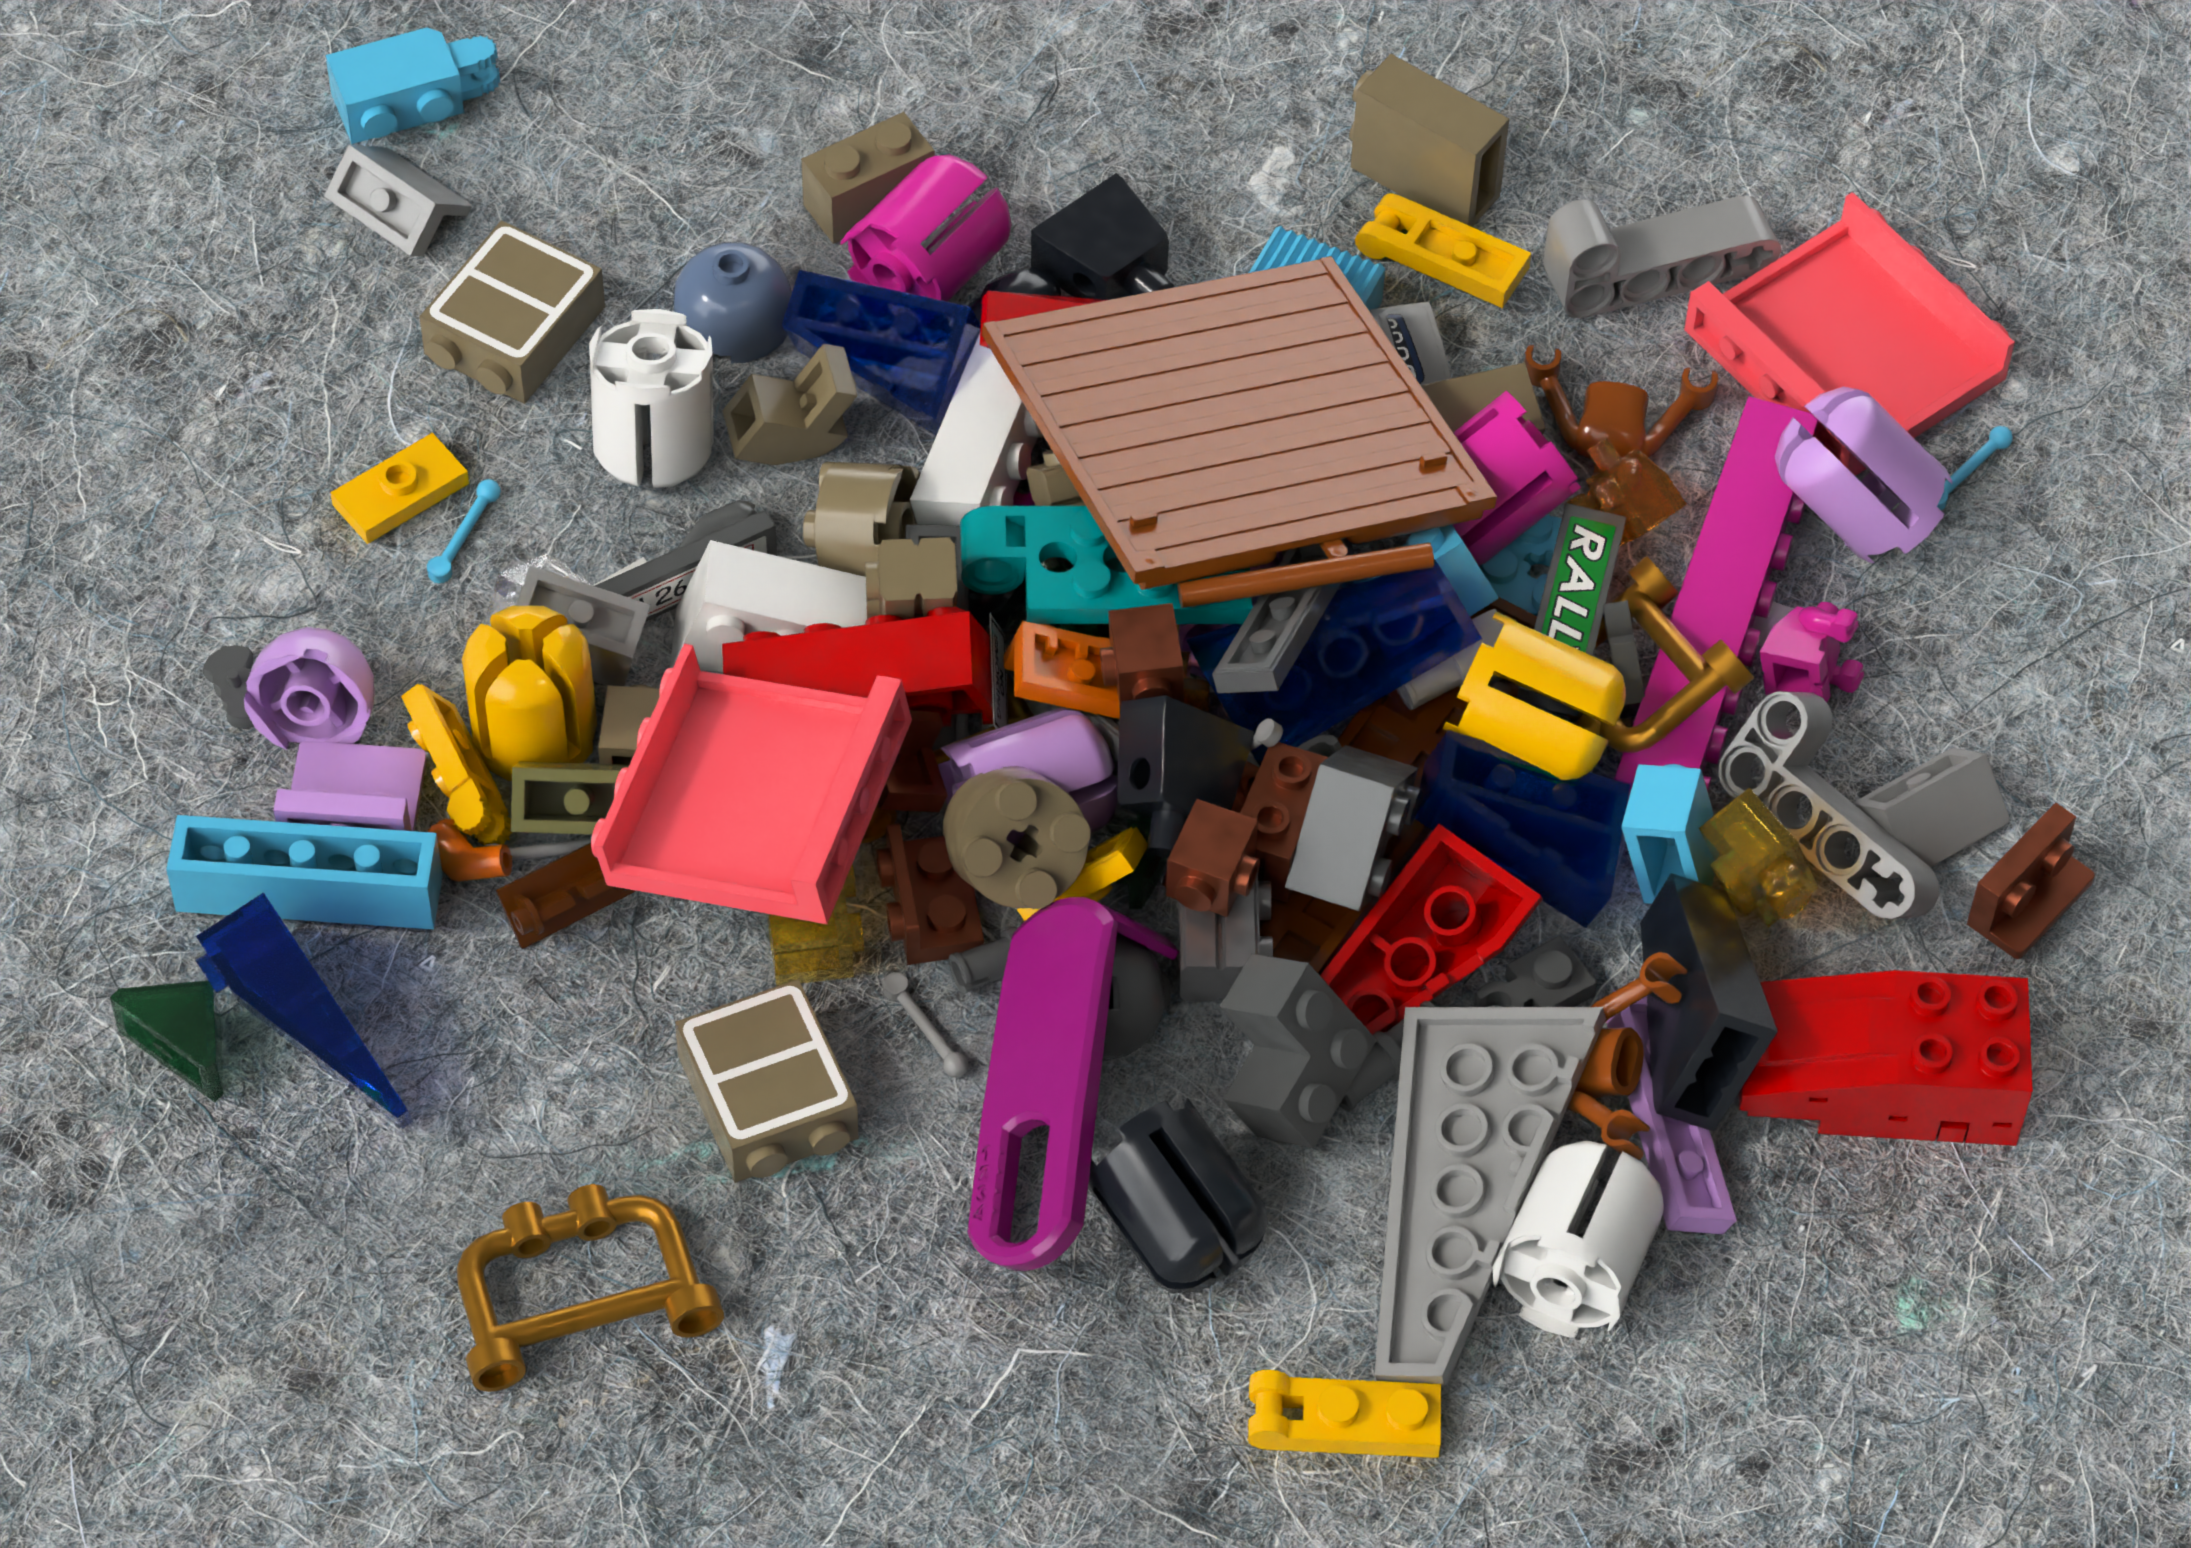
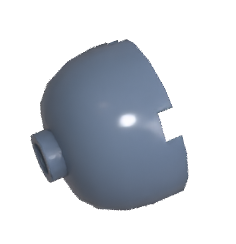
M722 242L704 248L686 263L675 283L673 312L684 314L687 326L701 333L707 342L708 337H711L712 352L714 354L731 356V363H746L767 356L786 339L788 325L793 318L792 290L781 265L761 248L744 242Z

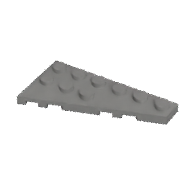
M1405 1007L1374 1374L1377 1381L1441 1384V1387L1447 1386L1493 1280V1264L1505 1243L1541 1164L1547 1156L1604 1025L1606 1017L1603 1007Z

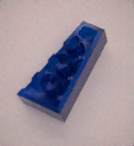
M1434 559L1433 568L1384 575L1337 590L1278 691L1217 693L1212 673L1242 624H1232L1186 639L1204 676L1233 723L1252 730L1255 734L1258 725L1267 718L1272 719L1283 728L1281 739L1278 742L1298 747L1481 640L1482 637L1454 588ZM1263 744L1251 751L1259 766L1268 749Z

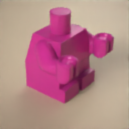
M1820 602L1817 607L1809 606L1803 608L1796 606L1777 622L1760 650L1762 671L1764 672L1765 695L1777 691L1810 692L1822 697L1827 703L1831 696L1829 684L1837 685L1841 690L1853 693L1864 678V671L1862 672L1863 664L1853 659L1845 660L1841 667L1836 664L1840 653V642L1847 643L1859 626L1858 621H1856L1858 618L1857 613L1850 609L1839 610L1830 602Z

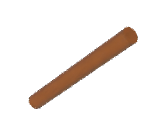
M1428 542L1180 582L1177 584L1178 597L1181 608L1433 568L1434 554L1431 543Z

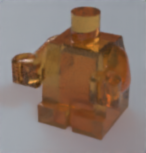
M1608 437L1587 450L1599 471L1586 479L1589 487L1587 496L1581 493L1566 502L1626 517L1620 546L1643 536L1687 505L1665 471L1637 448L1620 456Z

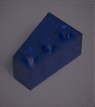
M803 270L798 272L782 322V327L796 349L810 359L822 344L844 347L856 387L936 436L981 330V324L970 306Z
M1447 730L1424 763L1420 784L1422 797L1415 819L1432 830L1438 824L1442 825L1540 894L1543 898L1542 901L1584 928H1587L1612 897L1622 837L1621 826L1627 807L1630 784L1590 772L1578 779L1560 780L1548 771L1483 740Z

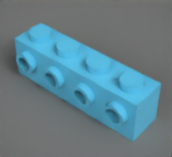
M177 815L166 869L176 912L434 930L443 877L437 833L188 815Z

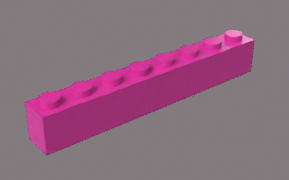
M1751 396L1747 398L1670 618L1673 625L1700 655L1704 654L1722 639L1744 665L1752 666L1761 636V630L1752 628L1755 618L1759 616L1767 619L1777 589V583L1769 581L1772 569L1784 571L1793 542V535L1785 533L1788 522L1800 524L1806 506L1781 480L1777 470L1775 453L1781 433L1793 417L1815 437L1818 420L1809 412ZM1661 648L1659 649L1644 692L1645 697L1642 698L1633 727L1645 721L1689 683L1688 679ZM1726 685L1664 739L1652 747L1636 753L1623 752L1614 778L1608 814L1624 818L1638 764L1655 766L1678 764L1687 768L1701 769L1702 773L1707 762L1718 765L1728 734V728L1719 725L1723 713L1735 715L1743 688L1734 694ZM1703 776L1707 792H1709L1712 778Z

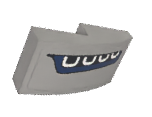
M1429 301L1370 309V313L1420 385L1451 379L1443 342Z

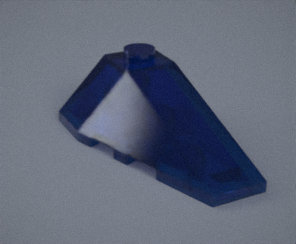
M264 893L196 936L206 954L195 961L216 993L228 987L239 1004L401 1129L413 1122L408 1109Z

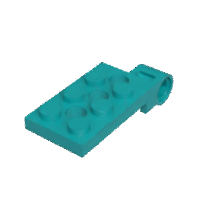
M984 506L971 510L964 515L960 522L961 579L964 585L982 594H1003L1016 589L1025 578L1027 622L1036 624H1109L1108 611L1173 603L1176 624H1243L1252 610V597L1181 608L1177 589L1178 583L1141 590L1138 584L1132 582L1127 572H1115L1105 565L1106 561L1117 556L1086 506ZM1061 557L1069 560L1074 567L1066 572L1057 573L1047 570L1041 563L1048 558ZM1245 568V569H1241V570H1236V571L1226 572V573H1222V574L1207 576V577L1198 578V579H1205V578H1211V577H1217V576H1223V575H1229V574H1236V573L1248 572V571H1250V568Z

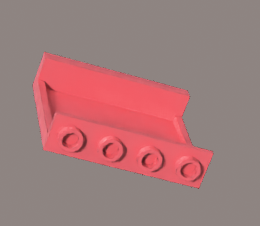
M1853 192L1845 198L1842 218L1839 222L1723 294L1709 281L1691 291L1684 328L1703 349L1755 398L1809 412L1804 405L1819 394L1843 386L1859 389L1869 393L1913 438L2006 380L2015 341L2009 337L2008 332L1999 322L1987 317L1968 299V296L1959 285L1948 281L1928 262L1926 256L1919 248L1909 245L1887 224L1879 211L1869 208ZM1818 421L1815 438L1818 441L1825 442V447L1855 476L1866 470L1867 468Z
M683 644L674 667L666 669L663 674L659 691L660 698L651 718L646 717L640 725L637 749L628 768H622L617 776L614 800L606 818L599 819L593 830L591 849L593 855L598 858L606 885L828 924L912 721L902 679L877 675L868 698L700 671L693 645Z

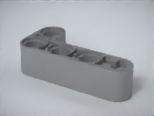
M1747 195L1736 196L1610 229L1598 205L1592 200L1580 199L1566 203L1550 217L1547 227L1543 266L1566 314L1573 318H1585L1695 290L1708 281L1715 285L1753 275L1778 259L1781 253V245L1759 202L1754 197Z
M1777 691L1767 695L1755 708L1720 760L1718 775L1722 787L1730 796L1874 915L1880 918L1898 919L1919 917L1929 912L1939 897V882L1930 866L1808 767V764L1823 745L1832 729L1833 716L1829 705L1822 697L1810 692ZM1793 705L1798 708L1801 715V726L1794 736L1789 732L1786 725V715ZM1757 756L1763 761L1765 767V776L1758 787L1752 781L1750 775L1751 764ZM1803 795L1808 797L1812 805V816L1806 825H1803L1797 814V805ZM1851 834L1857 838L1860 845V856L1854 865H1851L1846 859L1844 852L1845 842ZM1890 878H1902L1903 880L1899 886ZM1901 893L1905 895L1903 901L1897 899Z

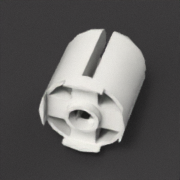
M662 309L631 311L630 322L614 326L603 335H601L600 326L589 342L593 452L602 467L619 482L638 487L641 484L644 471L643 445L649 443L651 432L653 488L673 487L697 475L712 453L711 447L714 443L713 352L711 337H708L707 342L701 333L688 327L684 314ZM653 353L660 354V359L653 360Z
M1586 1140L1560 1146L1549 1153L1543 1160L1505 1243L1493 1264V1284L1495 1288L1501 1278L1507 1291L1523 1305L1519 1316L1544 1331L1575 1338L1579 1328L1600 1327L1609 1323L1607 1331H1610L1624 1309L1630 1290L1661 1223V1217L1664 1212L1659 1182L1643 1162L1622 1151L1583 1238H1580L1578 1234L1593 1202L1599 1183L1596 1178L1605 1160L1608 1145ZM1558 1280L1568 1285L1567 1288L1557 1285Z

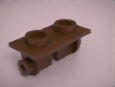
M591 843L495 890L521 949L636 892L635 890L606 885L598 858L592 853Z

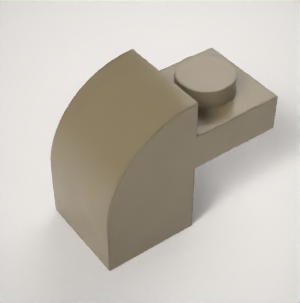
M822 344L794 381L751 374L722 410L735 459L769 465L820 457L832 451L848 437L842 414L852 405L858 395L856 392V382L851 374L844 347Z

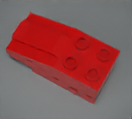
M1890 970L1760 982L1778 1032L1739 1091V1110L1747 1111V1116L1818 1120V1134L1926 1141H1935L1937 1136V1141L1963 1143L1965 1137V1143L2017 1145L2033 1092L2028 978Z

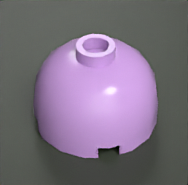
M305 627L286 632L263 648L247 679V692L244 697L245 711L255 729L274 745L287 750L290 742L318 741L354 744L360 739L374 706V675L362 651L348 638L328 629Z

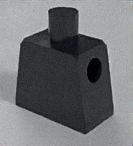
M1117 173L1031 230V268L1036 267L1053 275L1060 284V288L1073 297L1111 300L1174 287L1164 277L1168 271V236L1125 180Z
M1166 695L1121 702L1117 800L1122 808L1151 819L1146 849L1148 853L1162 858H1169L1196 799L1232 810L1253 741L1254 731Z

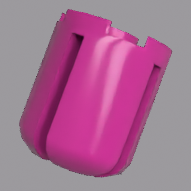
M951 154L927 158L924 162L919 163L862 220L846 233L840 245L848 241V250L854 262V265L847 271L848 276L861 294L881 312L891 305L904 314L917 317L911 324L912 326L927 324L1008 241L1012 223L1008 204L998 187L990 190L978 202L972 201L958 211L921 245L987 179V175L974 164Z
M1508 391L1502 393L1453 432L1497 495L1495 508L1484 510L1481 519L1453 524V527L1478 566L1485 564L1581 488L1576 482L1578 480L1577 476L1551 441L1548 442L1530 420H1524L1522 415L1527 411Z

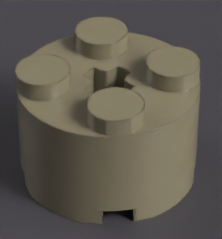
M824 462L819 472V494L816 510H808L803 521L804 543L807 547L816 548L819 566L866 577L865 562H878V546H880L882 540L905 539L906 525H917L910 498L920 476L918 469L913 466H902L900 464Z
M1019 766L1003 767L969 778L951 798L943 819V836L945 837L946 848L953 869L963 880L991 901L1012 908L1042 909L1068 890L1084 866L1091 838L1090 826L1074 799L1066 791L1042 775ZM1012 829L1024 833L1018 844L1010 843L1006 840Z

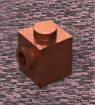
M1173 603L1108 611L1110 647L1100 648L1101 670L1104 687L1116 686L1119 707L1121 708L1122 701L1164 695L1184 703L1183 661Z
M1196 799L1167 860L1166 896L1178 900L1189 909L1195 911L1208 910L1228 917L1237 895L1240 894L1247 897L1258 874L1260 860L1255 858L1258 820Z

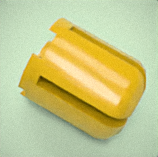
M510 606L491 615V626L480 624L468 638L462 656L473 742L488 770L507 781H512V767L519 761L584 763L593 752V738L597 728L591 658L586 637L575 624H568L567 618L564 615L545 606Z
M1495 611L1492 619L1504 625L1494 646L1492 647L1482 642L1457 695V698L1468 702L1458 727L1445 722L1443 729L1459 737L1468 738L1559 780L1574 781L1583 777L1598 764L1609 740L1488 686V683L1494 674L1600 722L1616 726L1626 699L1623 675L1614 665L1516 622V620Z

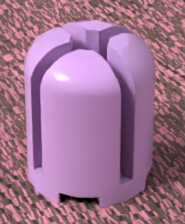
M1843 386L1819 394L1804 405L1870 473L1860 481L1793 417L1781 433L1775 453V461L1781 480L1844 541L1845 545L1857 557L1867 562L1875 563L1868 555L1883 554L1895 547H1898L1906 554L1927 538L1944 516V513L1937 506L1944 492L1945 478L1951 484L1953 482L1946 468L1934 456L1930 455L1867 392ZM1901 502V503L1898 505V507L1895 508V509L1891 512L1892 508H1893L1897 503Z
M1060 707L941 747L950 758L949 761L938 764L948 794L946 798L947 806L955 792L969 778L1003 767L1019 766L1033 770L1066 791L1078 804L1090 826L1091 832L1102 829L1114 818L1118 802V778L1112 773L1115 767L1109 746L1099 729L1080 711ZM1012 829L1006 840L1010 843L1018 844L1024 833Z

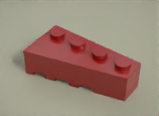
M939 607L928 611L927 617L904 620L894 615H878L868 618L865 621V625L844 628L832 623H818L807 626L804 629V633L780 636L775 632L757 631L746 634L743 637V641L722 644L724 675L868 698L877 675L902 679L909 710L940 713L943 727L951 726V714L982 713L983 725L993 724L990 636L970 611H964L961 608Z

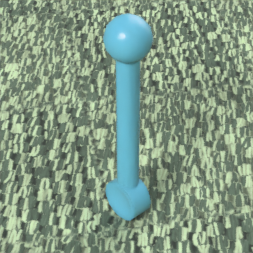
M1994 427L1989 433V441L1950 476L1953 481L1952 484L1948 480L1945 481L1944 492L1937 506L1940 510L1946 507L1948 495L1997 449H2005L2010 446L2013 441V435L2008 427Z
M486 479L478 484L476 490L478 497L441 556H436L428 561V577L434 583H445L452 577L451 562L488 503L495 502L500 496L501 489L496 481Z

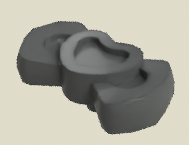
M238 645L223 646L211 654L204 664L203 674L208 681L213 683L216 695L221 698L229 724L233 727L246 729L254 727L244 706V697L247 692L246 682L253 665V653L248 647Z

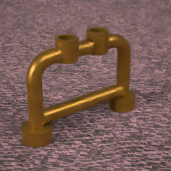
M1648 556L1644 557L1628 571L1636 582L1611 603L1628 600L1631 618H1635L1688 679L1689 683L1650 717L1634 727H1627L1620 718L1616 726H1610L1580 712L1578 717L1566 714L1574 722V725L1609 740L1608 745L1619 752L1636 753L1652 747L1664 739L1723 687L1727 685L1736 694L1754 679V676L1722 639L1704 654L1700 655L1666 617L1661 609L1674 599L1679 592ZM1603 616L1595 649L1607 639Z
M598 1184L585 1185L574 1190L567 1199L570 1210L544 1217L541 1206L535 1202H521L509 1207L502 1215L505 1228L494 1230L476 1238L463 1251L457 1266L458 1287L476 1344L466 1356L467 1366L474 1387L481 1391L491 1392L506 1389L519 1382L526 1373V1367L520 1350L521 1347L661 1309L666 1310L673 1333L680 1337L700 1336L718 1327L724 1319V1312L717 1290L709 1284H700L681 1224L672 1209L660 1200L644 1195L622 1196L609 1200L606 1189ZM639 1221L653 1228L670 1279L498 1325L484 1278L485 1267L492 1260L512 1253L518 1258L535 1257L544 1253L551 1243L576 1236L586 1241L602 1239L611 1234L617 1225Z

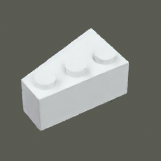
M710 540L676 607L670 668L674 667L683 644L693 645L700 671L723 672L722 644L743 641V637L748 633L769 631L784 636L804 633V629L807 626L818 623H832L842 628L865 625L867 620L866 577Z

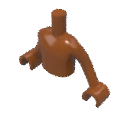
M1529 345L1525 352L1524 362L1533 386L1542 387L1564 441L1569 447L1575 449L1578 455L1595 460L1591 491L1599 496H1611L1615 493L1619 464L1638 463L1640 460L1654 455L1692 409L1703 410L1708 408L1714 402L1718 385V373L1716 371H1712L1708 386L1696 387L1689 381L1690 367L1685 368L1681 378L1679 397L1646 434L1645 419L1649 402L1647 392L1640 387L1621 382H1594L1586 389L1583 414L1578 425L1575 414L1558 380L1561 364L1560 349H1555L1554 361L1547 365L1538 364L1533 360L1534 345Z
M1663 952L1654 953L1643 963L1640 969V977L1605 996L1590 1007H1603L1606 1022L1652 992L1666 1003L1673 1004L1679 1002L1682 993L1667 982L1676 974H1687L1688 970L1669 954ZM1631 1027L1602 1028L1567 1110L1578 1113L1599 1126L1603 1141L1620 1155L1624 1151L1634 1158L1641 1160L1644 1151L1630 1142L1629 1139L1636 1132H1648L1650 1127L1630 1111L1621 1109L1613 1112L1597 1101L1596 1098L1628 1096L1635 1090L1642 1072L1644 1059L1643 1042L1638 1033Z

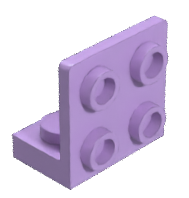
M302 741L298 748L291 790L277 789L273 809L275 822L415 831L427 763L426 752L423 749Z

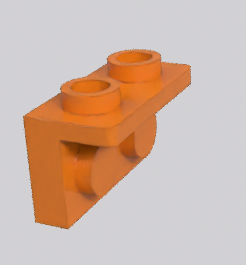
M1022 621L1004 654L1003 660L1004 668L1014 671V697L1120 719L1116 686L1104 687L1101 670L1100 648L1110 647V638H1100L1059 629L1047 624Z

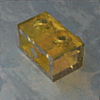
M1750 787L1699 827L1702 837L1714 859L1710 867L1724 884L1721 890L1727 891L1732 905L1742 916L1746 917L1754 911L1769 928L1780 918L1784 920L1789 919L1803 910L1812 897L1811 893L1818 888L1798 841Z

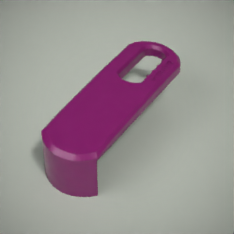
M1068 897L1052 902L1030 916L1013 933L1001 985L980 1122L967 1232L973 1246L981 1256L997 1265L1015 1271L1034 1270L1051 1263L1070 1247L1084 1225L1117 932L1172 960L1180 953L1175 945L1160 933L1095 900L1085 897ZM1049 1125L1038 1230L1028 1240L1012 1243L1010 1236L1022 1138L1034 1128Z

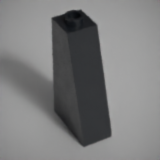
M1671 873L1640 922L1643 963L1652 954L1663 952L1669 954L1688 970L1687 974H1676L1667 982L1682 993L1679 1002L1673 1004L1666 1003L1653 992L1647 995L1646 1008L1650 1040L1653 1104L1657 1114L1714 1131L1778 1030L1727 891Z

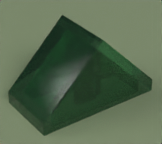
M213 980L119 988L110 997L117 1029L120 1034L214 1103L224 1094L221 1014Z

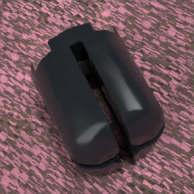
M1186 1099L1183 1109L1176 1111L1171 1108L1167 1101H1163L1139 1113L1116 1129L1122 1137V1140L1098 1165L1091 1158L1088 1189L1155 1284L1172 1294L1198 1292L1215 1284L1217 1277L1213 1270L1216 1267H1219L1223 1274L1228 1276L1244 1265L1259 1247L1268 1225L1266 1207L1190 1099Z

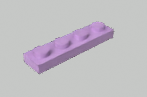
M1646 996L1607 1020L1606 1024L1608 1028L1631 1027L1638 1033L1643 1042L1644 1059L1642 1072L1635 1090L1628 1095L1633 1114L1650 1127L1648 1132L1639 1131V1136L1649 1170L1661 1187L1665 1224L1667 1230L1724 1234L1737 1220L1710 1131L1657 1114L1654 1108Z

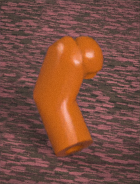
M451 819L439 820L427 830V832L437 833L442 871L451 880L461 882L506 877L511 874L512 856L507 845L473 847L467 840V837L454 825L455 821Z

